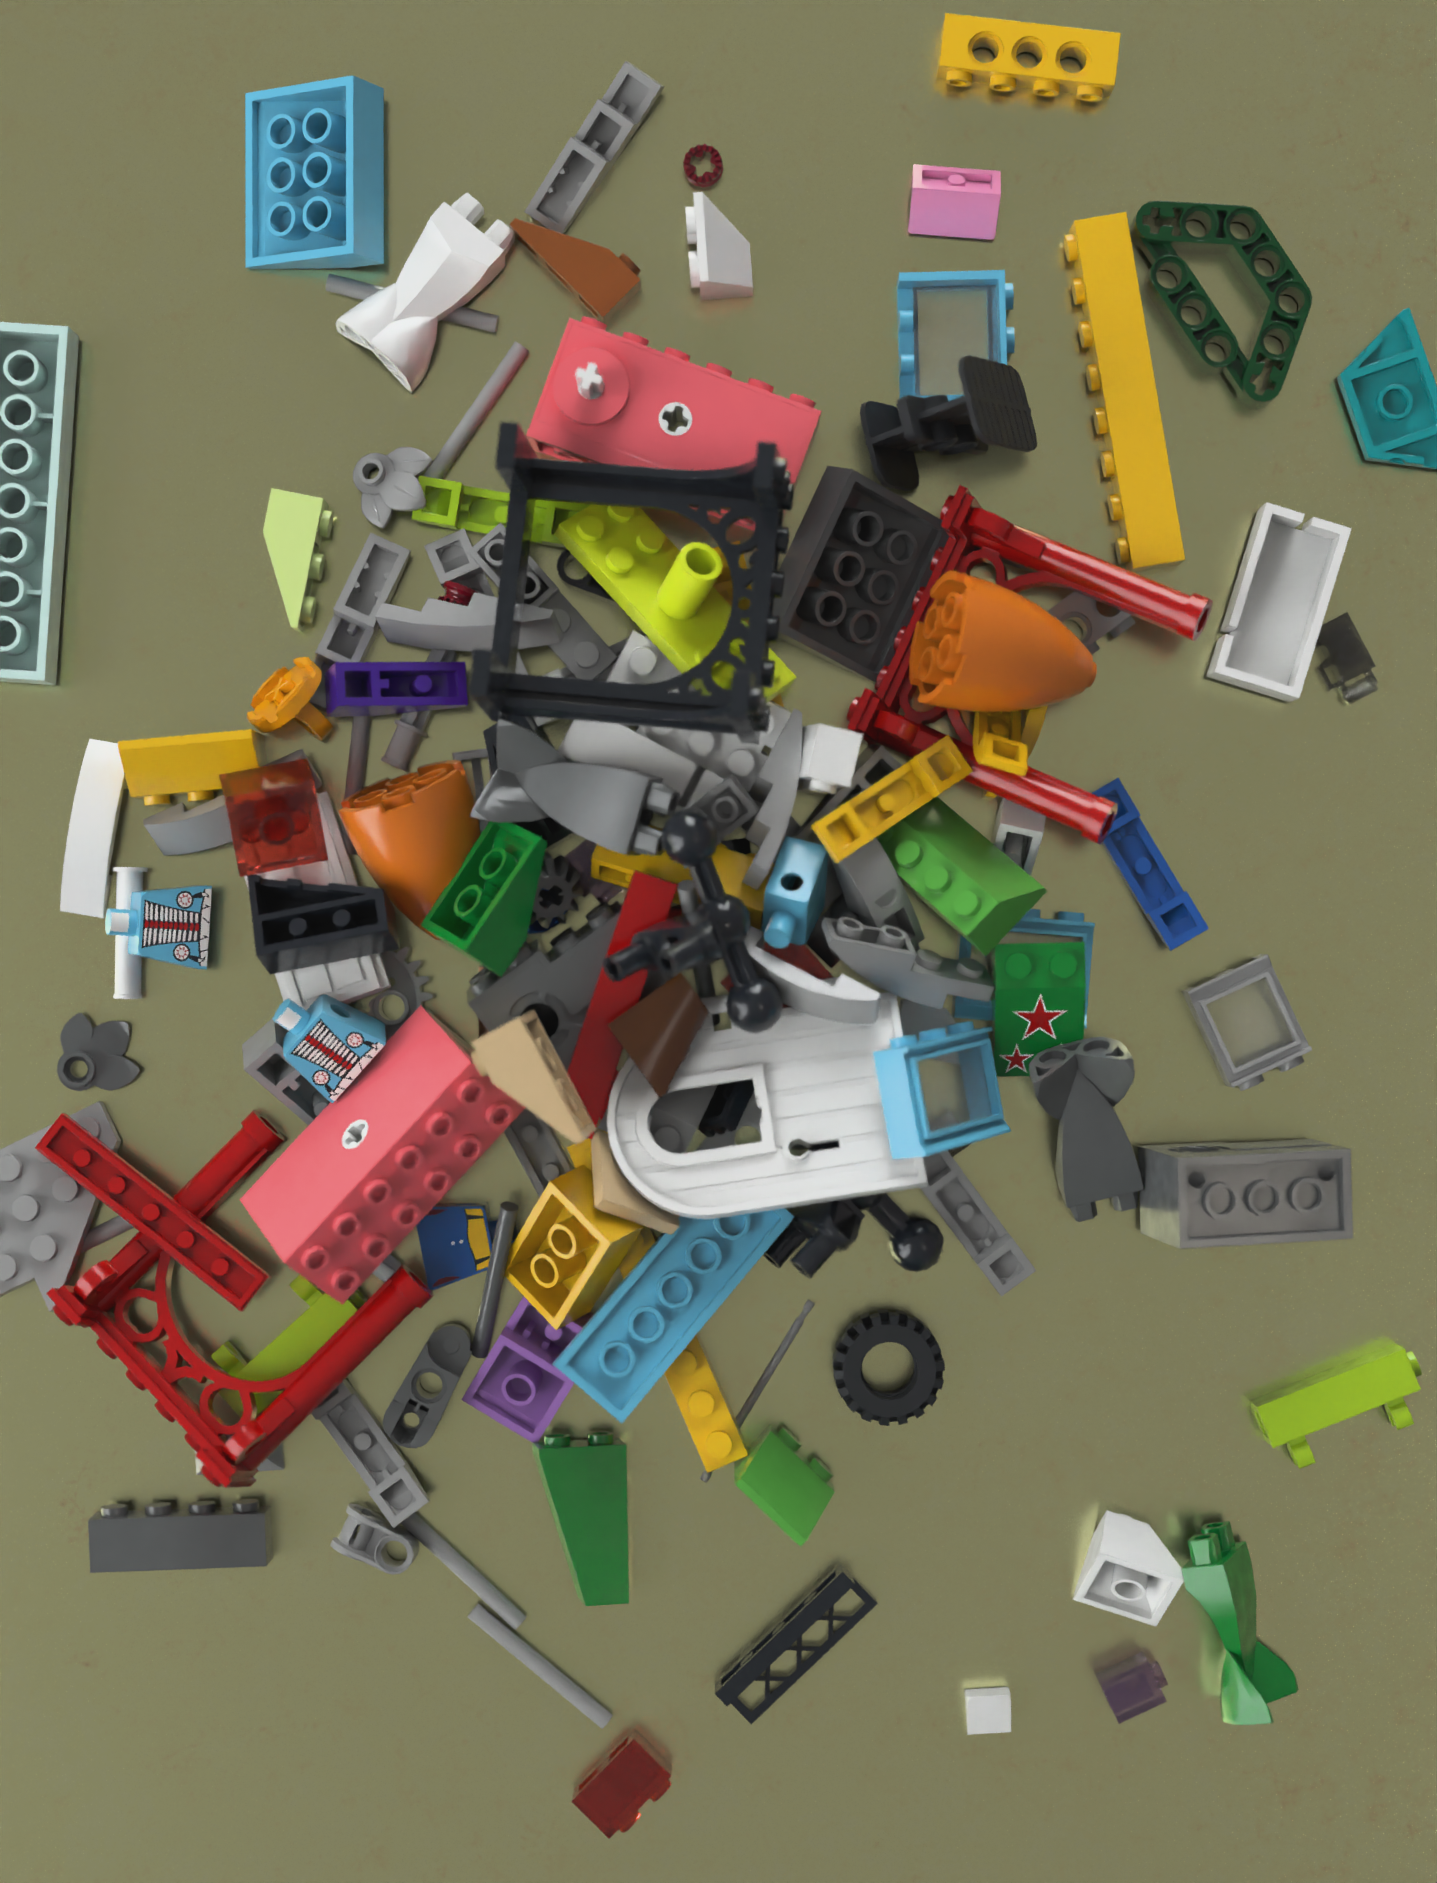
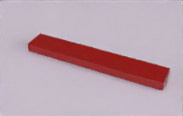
M634 869L605 958L631 945V941L636 933L667 919L678 886L677 883ZM602 964L567 1068V1073L595 1127H597L623 1046L608 1027V1024L639 1002L649 970L644 968L622 981L613 982L606 975ZM595 1131L587 1138L592 1139Z
M61 1113L36 1145L35 1149L240 1312L245 1311L270 1279L271 1275L66 1113Z

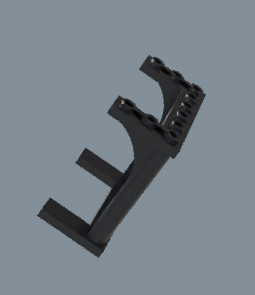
M500 422L495 468L509 488L510 496L492 650H473L468 695L492 721H498L499 718L510 721L511 715L737 734L741 743L759 744L760 732H768L770 722V705H766L765 687H773L775 675V661L768 660L770 643L778 642L780 617L773 615L774 598L782 599L784 590V572L777 571L779 554H787L789 543V527H782L784 510L792 509L794 484L790 483V471H787V459L780 457L777 443L758 441L756 457L749 463L741 466L717 470H677L539 459L519 423ZM535 500L663 510L685 517L705 530L723 552L730 568L733 584V603L728 624L722 637L709 655L695 667L677 677L649 684L515 674ZM689 507H698V509L694 511ZM721 509L730 510L721 518L719 524H713L708 519L709 511L722 515ZM745 518L755 522V531L747 541L741 544H731L727 541L726 533L733 523ZM757 547V551L751 554L748 561L749 565L753 564V566L749 569H742L739 566L740 556L753 551ZM751 583H753L752 590L746 588ZM742 599H748L751 602L750 607L746 610L738 608V603ZM741 620H749L748 628L741 622ZM735 639H741L745 643V645H739L740 652L745 658V663L737 656L729 653L730 644ZM726 662L737 670L733 671L731 690L719 687L712 679V667L716 663ZM695 679H702L705 688L711 695H701L702 689L689 691L691 683ZM676 688L679 690L678 693L669 692Z

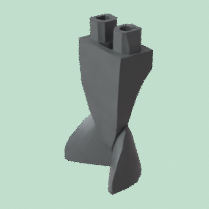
M499 718L496 738L498 769L472 808L471 817L499 823L529 822L551 817L575 834L624 855L663 854L664 848L661 836L663 831L649 827L654 811L665 815H673L680 798L678 791L662 784L663 778L612 766L569 763L552 745L531 730L515 722Z
M1094 1037L1057 1045L1039 1052L1029 1063V1074L1040 1106L1050 1116L1060 1120L1055 1171L1058 1188L1066 1207L1070 1208L1077 1222L1093 1219L1098 1215L1095 1201L1111 1198L1114 1210L1122 1212L1137 1208L1138 1191L1144 1190L1141 1174L1129 1138L1114 1109V1106L1125 1097L1134 1081L1135 1069L1133 1058L1127 1047L1118 1040L1107 1037Z

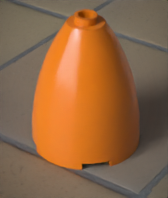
M958 571L944 573L930 590V596L935 598L926 614L924 623L917 621L910 651L909 679L910 684L917 685L919 688L918 702L963 711L1010 712L1059 703L1081 694L1086 687L1089 688L1093 684L1097 673V666L1093 662L1090 651L1061 621L1036 603L993 582Z
M459 760L430 763L419 766L417 768L418 772L404 774L392 780L388 777L344 799L341 802L342 809L338 810L353 847L379 888L385 891L389 900L402 914L435 940L440 939L420 926V924L443 890L455 877L467 854L481 835L479 819L470 816L475 801L466 771Z

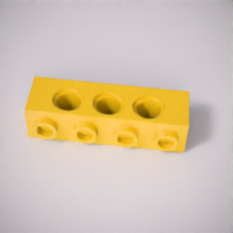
M945 13L936 78L946 79L947 84L958 87L971 86L972 82L989 84V88L1001 92L1014 91L1016 87L1033 89V93L1039 96L1054 97L1058 96L1059 92L1074 93L1076 98L1083 101L1097 102L1101 101L1103 97H1110L1114 89L1121 33ZM978 47H987L992 50L995 59L989 63L979 62L973 56L972 51ZM1022 52H1030L1037 57L1039 64L1033 68H1025L1018 63L1016 56ZM1065 57L1076 58L1081 63L1082 70L1077 73H1069L1062 68L1060 60Z

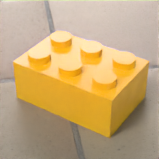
M583 1164L549 1181L510 1247L504 1276L558 1330L592 1310L644 1225L595 1209L593 1173Z

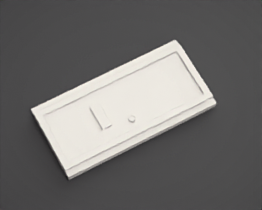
M327 791L310 795L302 803L277 820L233 841L247 888V874L261 875L263 879L287 881V878L299 879L303 883L328 886V883L358 886ZM381 953L275 973L283 1002L289 998L305 1010L320 995H328L348 1004L391 987Z

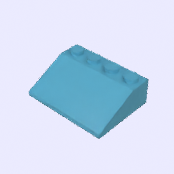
M352 75L245 93L246 268L321 269L354 268L384 264V88Z

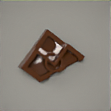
M680 972L610 1022L608 1027L659 1098H662L670 1089L669 1085L681 1062H684L697 1032L701 1030L710 1012Z

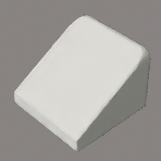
M1008 1687L965 1689L968 1735L1011 1732V1693Z

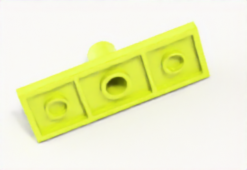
M591 504L558 525L554 533L557 539L681 674L699 664L714 649L728 624L732 606L713 587L722 571V560L712 547L704 543L693 542L685 545L680 551L641 508ZM741 620V622L748 628L749 625L744 620ZM735 639L730 644L729 653L737 656L745 663V658L739 649V645H745V643L741 639ZM770 648L768 660L775 661V675L773 687H765L764 696H766V703L788 689L797 678ZM718 662L712 667V679L719 687L731 690L733 671L737 670L726 662ZM695 679L691 683L696 690L702 689L701 695H711L705 688L702 679Z

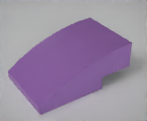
M523 1296L461 1400L530 1442H538L574 1385V1382L557 1369L553 1362L594 1314L589 1312L556 1330Z

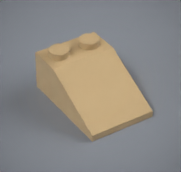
M535 1010L471 1042L475 1051L471 1052L472 1060L483 1077L489 1075L494 1085L572 1142L578 1144L596 1130Z

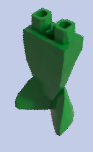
M1230 1521L1207 1523L1201 1527L1202 1534L1192 1536L1188 1540L1191 1559L1181 1570L1186 1590L1201 1603L1209 1614L1226 1650L1220 1685L1221 1717L1223 1722L1233 1725L1272 1724L1274 1720L1267 1703L1296 1693L1299 1690L1296 1676L1282 1659L1263 1644L1256 1641L1257 1595L1252 1562L1246 1541L1234 1542Z

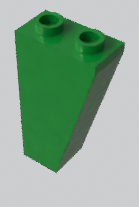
M607 1431L587 1433L586 1440H570L569 1434L544 1435V1442H532V1452L578 1598L585 1606L629 1604L626 1444L619 1438H614L613 1432Z

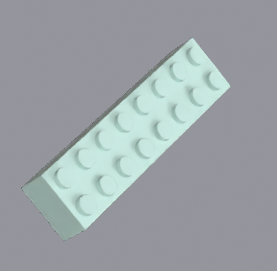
M0 322L1 682L56 685L79 336L68 326Z

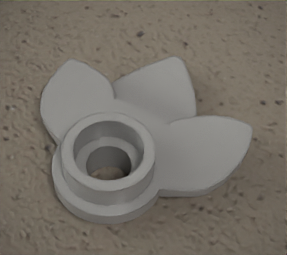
M400 447L387 455L370 453L362 457L354 467L353 481L357 489L362 493L361 510L366 519L380 528H385L392 517L393 510L414 511L425 508V494L416 477L424 473L431 466L433 460L425 452L413 447ZM379 468L378 475L375 478H367L373 469Z

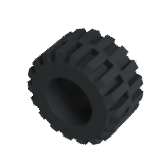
M879 1309L878 1313L869 1315L867 1312L861 1315L860 1320L855 1323L851 1322L845 1328L846 1332L842 1337L839 1336L836 1342V1351L833 1354V1375L841 1398L845 1400L847 1407L853 1413L856 1411L861 1415L862 1419L871 1422V1420L878 1421L879 1425L889 1426V1422L897 1421L899 1425L908 1423L907 1419L914 1415L916 1418H919L925 1413L923 1409L928 1404L932 1406L937 1400L936 1393L938 1389L942 1390L944 1383L942 1376L943 1371H945V1365L941 1354L942 1351L935 1337L923 1325L922 1321L916 1317L908 1316L903 1311L888 1312L887 1309ZM886 1342L903 1345L911 1353L914 1360V1371L909 1381L893 1391L874 1389L866 1382L862 1373V1362L865 1355L876 1345Z

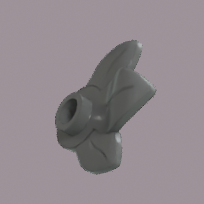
M77 1013L64 1025L60 1035L64 1054L60 1057L57 1064V1074L64 1086L74 1091H83L95 1085L101 1089L112 1091L126 1086L137 1077L140 1068L123 1056L127 1051L130 1041V1026L127 1022L108 1021L93 1028L86 1016L82 1013ZM79 1060L85 1062L88 1068L84 1077H78L73 1071L74 1064Z

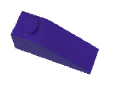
M335 662L324 673L327 717L378 716L468 706L465 662Z

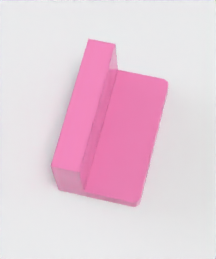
M913 164L908 223L909 233L994 239L1001 197V171Z

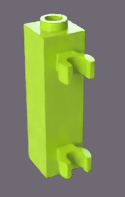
M299 1275L289 1286L310 1308L249 1363L243 1359L238 1350L229 1341L216 1350L211 1357L229 1375L244 1380L267 1381L283 1377L306 1363L367 1299L357 1289L342 1305L306 1278ZM232 1389L219 1391L220 1396L241 1418L244 1409L239 1391ZM284 1390L254 1393L257 1406L256 1416Z
M1394 1343L1252 1399L1250 1404L1265 1441L1272 1448L1287 1443L1294 1465L1301 1469L1316 1463L1305 1435L1384 1404L1388 1419L1392 1426H1396L1397 1430L1414 1424L1403 1397L1421 1390L1416 1377L1421 1376L1422 1372L1412 1351L1406 1352L1405 1348Z

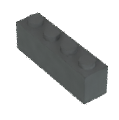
M257 1499L236 1500L232 1502L233 1507L215 1508L214 1501L189 1503V1509H171V1503L167 1502L146 1504L145 1510L128 1511L126 1504L101 1506V1512H96L88 1520L90 1573L267 1566L273 1558L271 1506H259V1500Z

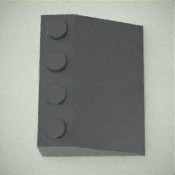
M827 466L779 571L784 572V590L782 599L774 598L773 615L780 617L778 638L875 683L881 669L885 665L889 667L896 652L893 649L897 633L901 627H907L914 613L912 603L917 591L921 586L926 587L933 571L930 570V566L935 552L940 546L945 547L949 538L941 526L942 520L853 469Z

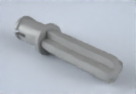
M431 649L426 662H455L457 653L453 650ZM433 710L403 713L400 720L395 719L394 724L397 727L381 761L407 772L408 765L421 736H427L424 729Z

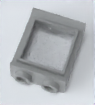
M1259 954L1253 957V961L1238 968L1221 972L1214 979L1195 988L1188 987L1181 991L1225 1086L1233 1088L1238 1085L1240 1091L1249 1089L1264 1081L1263 1073L1278 1067L1280 1072L1290 1070L1304 1062L1302 1055L1312 1051L1272 967L1268 954Z

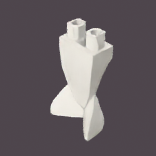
M465 193L451 206L444 201L434 212L407 259L396 283L368 296L355 307L341 315L335 323L337 331L342 336L372 350L388 370L411 393L421 383L428 370L436 342L438 321L468 303L492 282L506 266L505 255L515 241V232L501 220L497 219L484 234L474 226L484 215V208L469 193Z

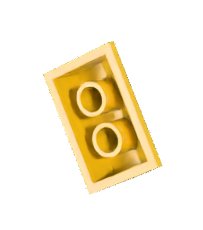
M252 729L118 741V751L130 796L136 799H144V806L171 804L170 796L187 795L188 802L211 801L214 799V792L233 791L264 777L262 766L267 764L265 736Z

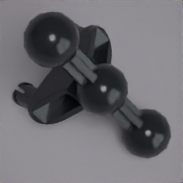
M685 809L678 811L665 822L661 835L663 848L671 860L688 867L701 904L697 907L696 912L684 913L653 924L636 933L631 941V945L603 960L604 971L613 982L622 981L643 968L652 971L661 970L666 976H674L689 967L709 965L723 958L733 984L726 1001L727 1014L733 1024L751 1033H760L771 1029L780 1019L783 1008L782 995L773 982L757 976L744 943L751 926L750 912L741 899L726 894L712 859L719 842L718 828L709 815L699 810Z
M834 1141L810 1145V1147L797 1144L791 1149L798 1151L808 1149L813 1152L839 1148V1143ZM886 1193L790 1207L787 1211L794 1218L763 1256L772 1265L781 1268L799 1246L806 1241L807 1243L790 1262L802 1275L811 1279L835 1251H846L856 1240L861 1221L865 1217L861 1212L864 1210L890 1235L889 1251L894 1261L907 1271L919 1272L937 1264L944 1252V1237L938 1226L928 1218L920 1216L909 1218Z

